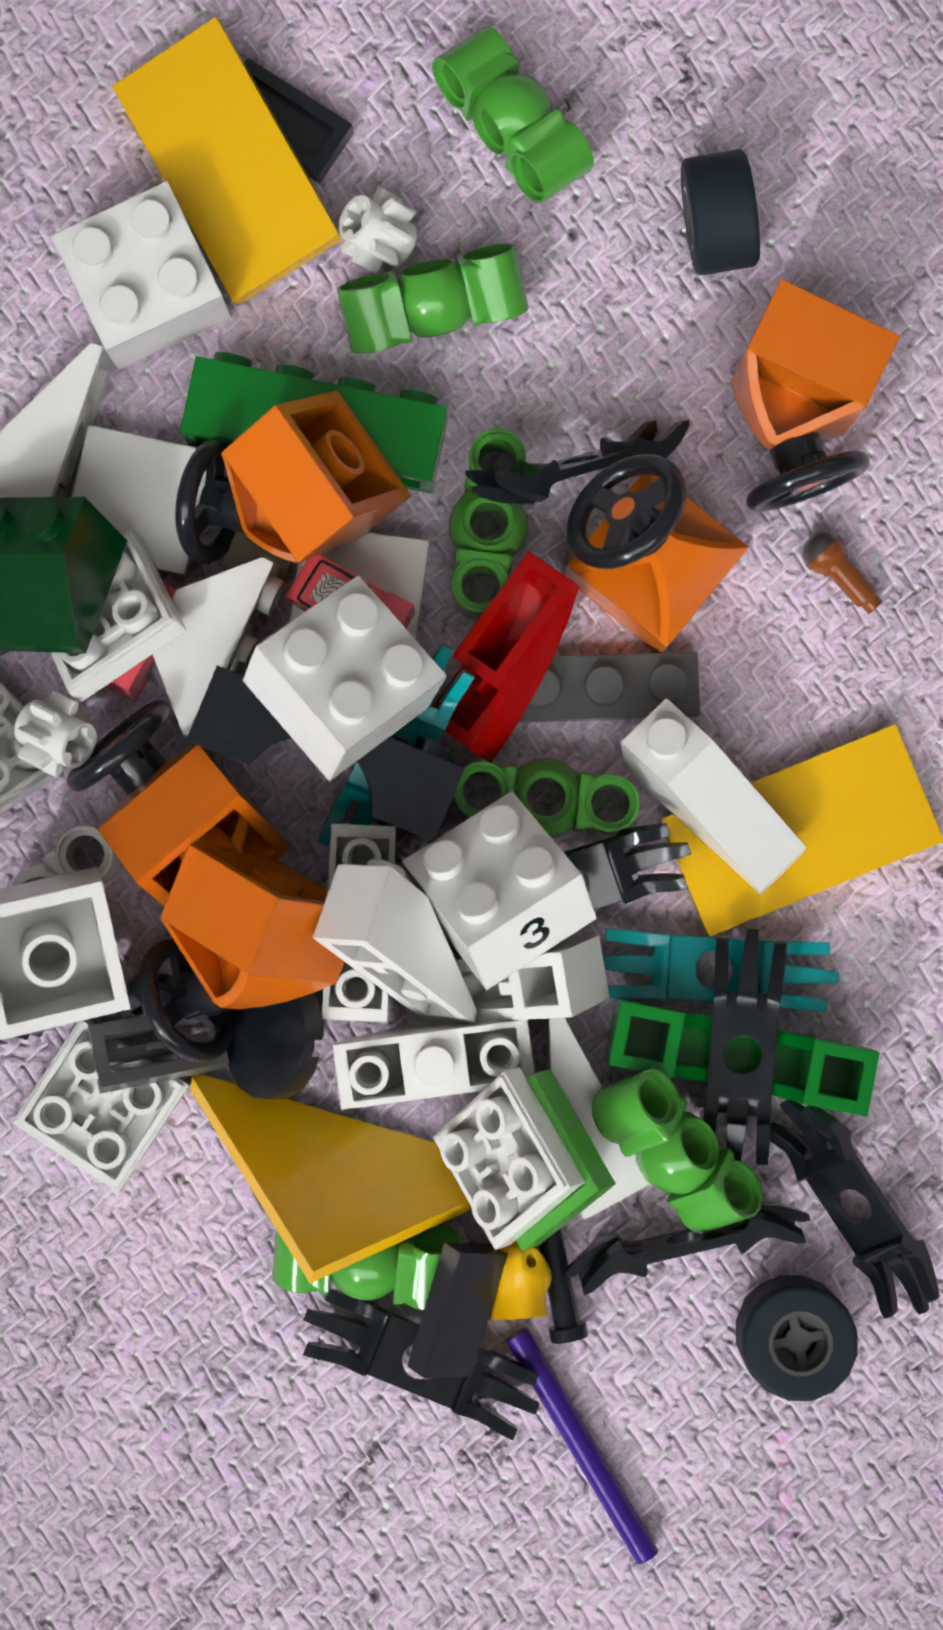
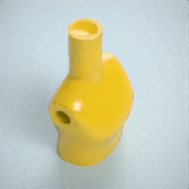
M516 1241L511 1245L500 1248L508 1256L488 1320H515L547 1316L546 1292L550 1287L552 1275L541 1252L536 1247L521 1251Z

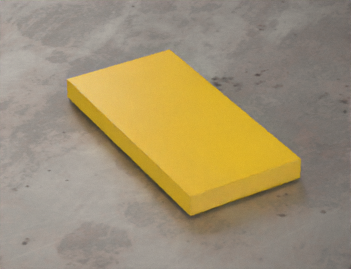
M214 17L112 86L165 182L168 181L180 209L235 304L242 305L343 240L329 211L226 29L217 17Z
M896 724L751 782L753 787L806 846V852L762 895L752 888L674 814L659 820L660 823H667L671 835L666 837L668 843L688 842L691 854L675 860L680 873L685 875L688 885L687 890L707 937L943 842V836Z

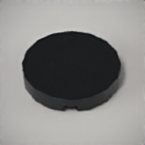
M314 993L278 1004L237 1009L236 1031L227 1049L228 1068L239 1088L251 1097L287 1099L303 1090L315 1073L319 1057H312L314 1040H322L323 1022Z

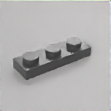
M698 652L554 656L533 699L518 723L645 719L666 698L688 718L700 716Z

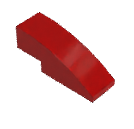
M529 551L452 655L463 665L432 706L438 709L441 697L463 669L473 674L474 679L457 704L445 732L489 763L493 762L533 699L555 655L580 587L573 580Z

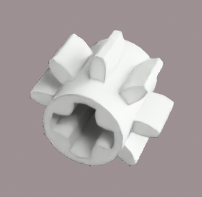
M378 187L373 200L365 195L354 197L344 208L339 220V235L345 240L341 251L353 257V263L373 274L379 272L382 262L390 266L400 265L409 257L416 243L417 230L415 225L410 222L415 215V211L404 205L402 199L382 187Z
M52 690L48 703L40 699L29 702L20 711L15 722V737L20 744L24 745L20 749L18 757L54 777H59L63 765L68 768H77L83 765L91 756L96 745V730L92 724L88 723L93 711L79 704L77 700L56 690Z

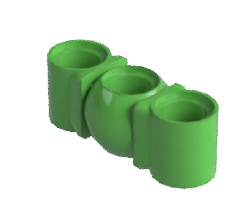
M489 26L483 27L434 58L432 71L435 81L446 100L453 107L461 110L466 121L473 119L475 128L484 144L496 154L507 155L505 168L513 174L522 192L533 202L543 203L592 170L594 167V157L591 147L581 130L574 123L565 120L564 113L560 109L553 111L551 102L542 86L534 78L518 74L521 62L517 57L513 56L504 38L495 29Z
M513 243L494 244L474 249L465 254L455 255L456 264L447 259L422 262L403 270L398 279L393 270L385 274L359 277L341 284L337 287V293L352 352L358 354L373 353L395 347L401 343L412 342L410 332L418 337H434L451 333L463 327L468 318L474 327L482 323L504 321L524 314L528 311L529 306L516 245Z
M502 428L489 429L481 433L473 441L469 451V470L483 471L479 464L480 460L491 451L507 453L512 457L514 463L518 460L526 462V450L521 439L513 432ZM467 477L465 480V494L453 506L448 520L449 536L456 549V569L452 577V595L457 610L466 618L478 621L492 600L486 603L470 601L462 591L464 582L474 574H485L495 580L499 592L511 573L513 558L524 547L529 533L528 515L522 504L498 503L484 499L472 493L471 487L478 485ZM493 512L504 519L507 528L501 537L494 540H484L473 533L470 527L472 521L481 513Z
M552 758L533 759L518 769L517 765L512 764L500 767L485 761L474 762L464 767L465 769L454 793V800L459 811L469 819L481 810L473 808L466 802L463 796L465 784L476 775L490 776L500 787V798L513 791L551 838L559 837L572 829L573 831L590 829L602 834L616 833L628 827L634 821L640 807L639 794L634 785L625 777L615 774L595 776L583 771L578 775L565 762ZM540 781H548L560 788L563 794V804L559 812L552 816H542L530 808L527 793L533 784ZM611 787L623 795L626 809L619 821L605 822L594 814L591 801L596 790Z
M653 1068L642 1071L601 1088L594 1095L592 1116L601 1135L608 1141L619 1144L621 1153L625 1157L636 1154V1162L646 1181L664 1193H670L667 1203L677 1209L680 1219L692 1232L703 1234L754 1217L759 1212L762 1204V1189L753 1170L744 1162L735 1160L730 1148L727 1147L719 1150L716 1135L709 1124L691 1112H685L688 1102L683 1097L678 1096L675 1085L662 1071Z
M437 1225L313 1283H309L276 1230L272 1279L277 1286L295 1293L319 1291L329 1295L333 1281L344 1294L358 1300L380 1299L394 1290L393 1304L400 1305L406 1303L415 1309L424 1311L444 1243H463V1239L457 1231L447 1226Z

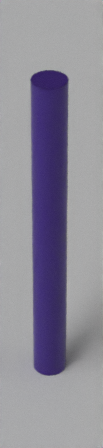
M527 1327L519 1329L505 1340L517 1362L539 1373L535 1386L532 1385L533 1389L636 1564L640 1565L651 1560L658 1553V1548Z

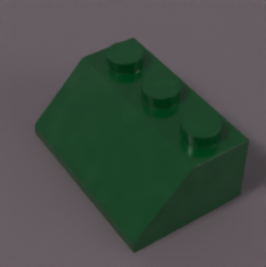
M85 496L0 498V651L86 654L127 539Z

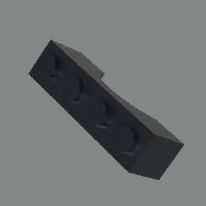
M235 659L231 670L216 666L186 740L249 766L266 749L292 737L243 682L249 664ZM418 735L414 747L389 737L356 761L367 782L369 813L377 819L433 842L436 839L465 768L450 762L454 753L453 749Z

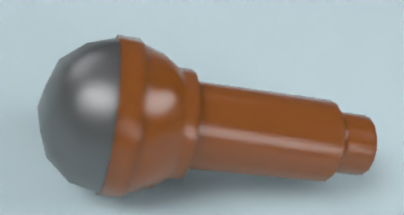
M825 530L810 536L802 550V557L806 567L825 577L829 576L857 607H862L868 614L873 612L883 601L877 596L873 585L847 559L849 555L846 553L843 539L832 531Z

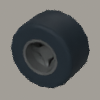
M736 149L685 158L681 163L682 202L688 245L696 273L698 275H707L756 266L760 258V230L755 187L747 155L743 150Z
M780 1275L759 1284L744 1300L736 1319V1345L749 1373L767 1392L788 1401H814L833 1393L849 1377L858 1355V1334L849 1310L824 1284L803 1275ZM790 1326V1328L786 1331L785 1336H783L785 1330Z

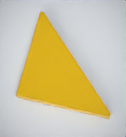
M198 1074L192 1077L190 1091L309 1283H313L472 1210L452 1171L443 1162L440 1149L435 1142L289 1099L253 1098L239 1088L237 1084L207 1075Z

